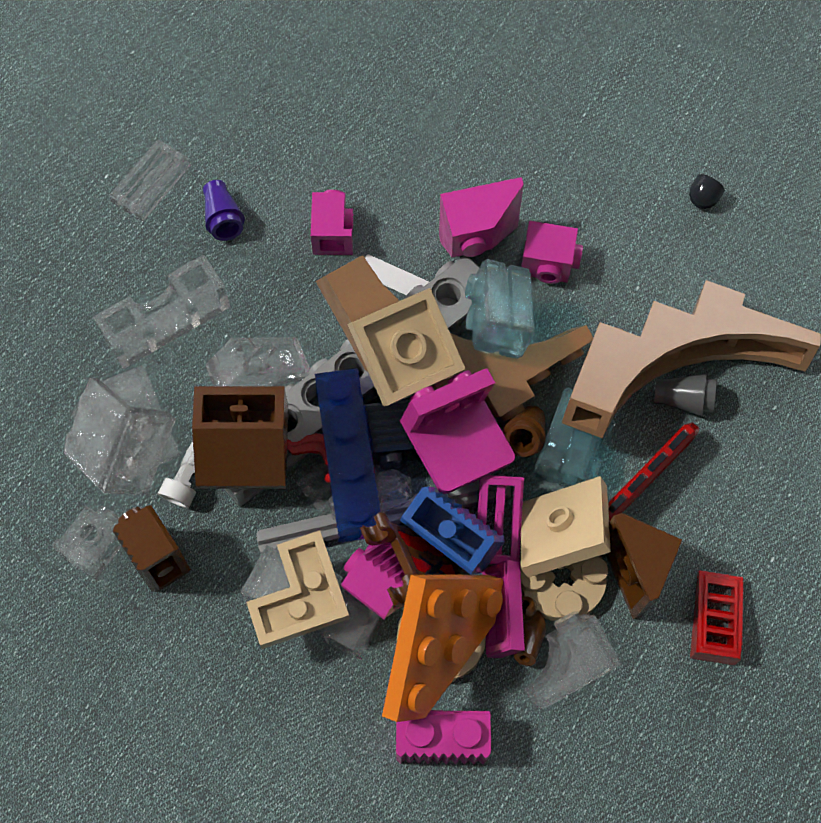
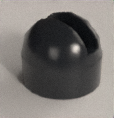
M698 174L690 187V200L697 208H711L719 202L725 192V188L716 179L708 175Z

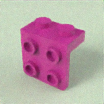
M487 368L474 374L470 370L463 371L452 377L446 386L436 390L432 386L419 390L410 397V403L400 420L435 486L443 494L451 493L509 466L515 459L511 446L484 401L495 384Z

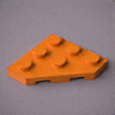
M410 575L382 717L395 722L426 718L495 624L496 616L502 606L503 597L501 590L504 579L492 575Z

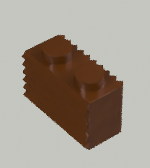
M151 505L144 508H132L118 519V524L114 526L113 533L151 591L159 592L191 570L175 541Z

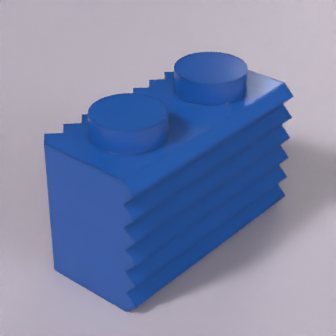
M422 487L400 519L402 523L470 575L481 574L505 542L504 535H497V530H490V525H483V520L476 519V514H469V509H462V504L455 503V499L449 498L448 494L439 492L435 487Z

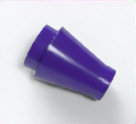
M212 180L206 183L203 187L206 230L215 239L220 241H227L238 237L243 231L245 217L227 190L225 182Z

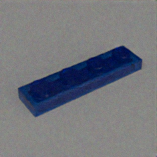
M358 368L315 374V384L339 542L361 540L364 537L360 528L363 525L366 527L376 525L374 516L380 513L381 510Z

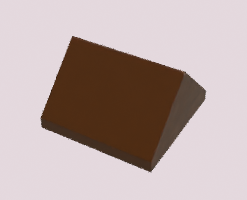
M624 513L614 515L609 523L611 552L606 553V557L634 620L642 617L659 598L682 539Z

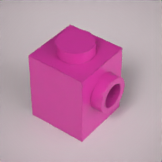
M529 221L520 275L535 277L544 283H568L571 268L579 269L583 245L576 244L578 228Z

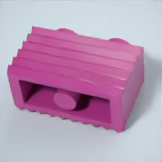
M391 543L369 545L365 551L358 548L344 566V570L348 574L341 587L385 620L386 617L400 608L394 606L387 589L391 586L393 588L403 586L402 577L405 574Z
M431 710L426 718L396 722V760L400 764L404 760L409 764L413 760L418 764L423 760L427 764L432 760L436 764L441 760L445 764L452 760L455 765L460 760L464 765L469 760L473 765L478 760L484 764L491 754L490 711Z

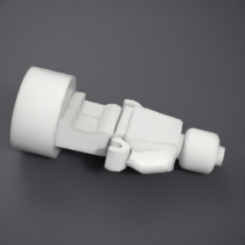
M193 441L186 450L181 467L174 480L165 478L157 493L163 499L186 509H189L196 494V491L190 488L191 483L189 482L192 474L195 473Z

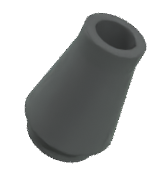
M707 374L669 379L657 378L654 403L665 404L703 416V412L714 413L717 379L706 378Z

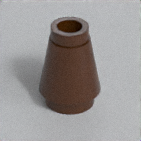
M537 406L525 407V410L512 418L504 427L503 434L515 455L521 457L535 455L545 444V414Z

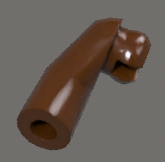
M522 596L525 651L515 653L514 658L522 665L532 666L537 660L547 626L543 616L537 611L536 602L529 596Z

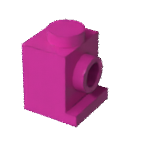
M340 190L312 192L310 236L313 255H353V208H346V195Z

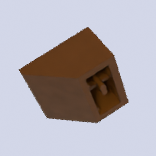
M194 386L192 436L197 489H286L288 401L285 386Z

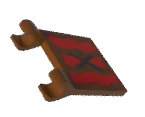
M380 512L374 516L376 525L371 527L363 525L360 528L368 545L391 543L405 574L402 577L403 586L398 588L391 586L387 589L396 607H404L410 575H461L455 562L412 529L391 523L385 513Z

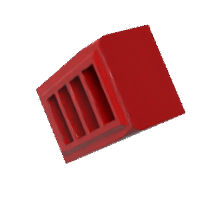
M699 570L690 658L736 665L741 660L743 577ZM708 584L731 588V596L708 592ZM708 602L730 605L729 612L707 608ZM707 618L728 621V628L707 625ZM707 634L727 637V644L706 641Z

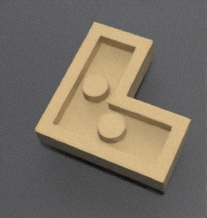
M320 530L277 544L290 587L246 602L261 649L350 619Z

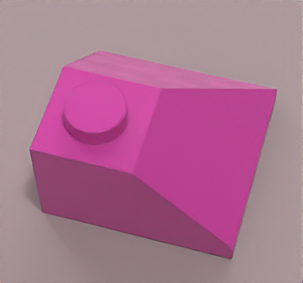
M522 177L440 194L439 238L442 246L452 258L462 255L473 257L482 254L485 250L493 249L518 227L524 185Z

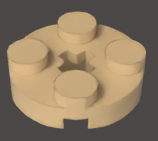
M601 555L564 566L571 571L570 577L574 580V584L571 586L567 583H563L560 587L556 586L553 583L555 575L551 571L527 577L522 571L520 563L522 596L531 597L537 604V611L541 613L544 619L550 621L577 620L587 616L599 604L606 590L608 567Z

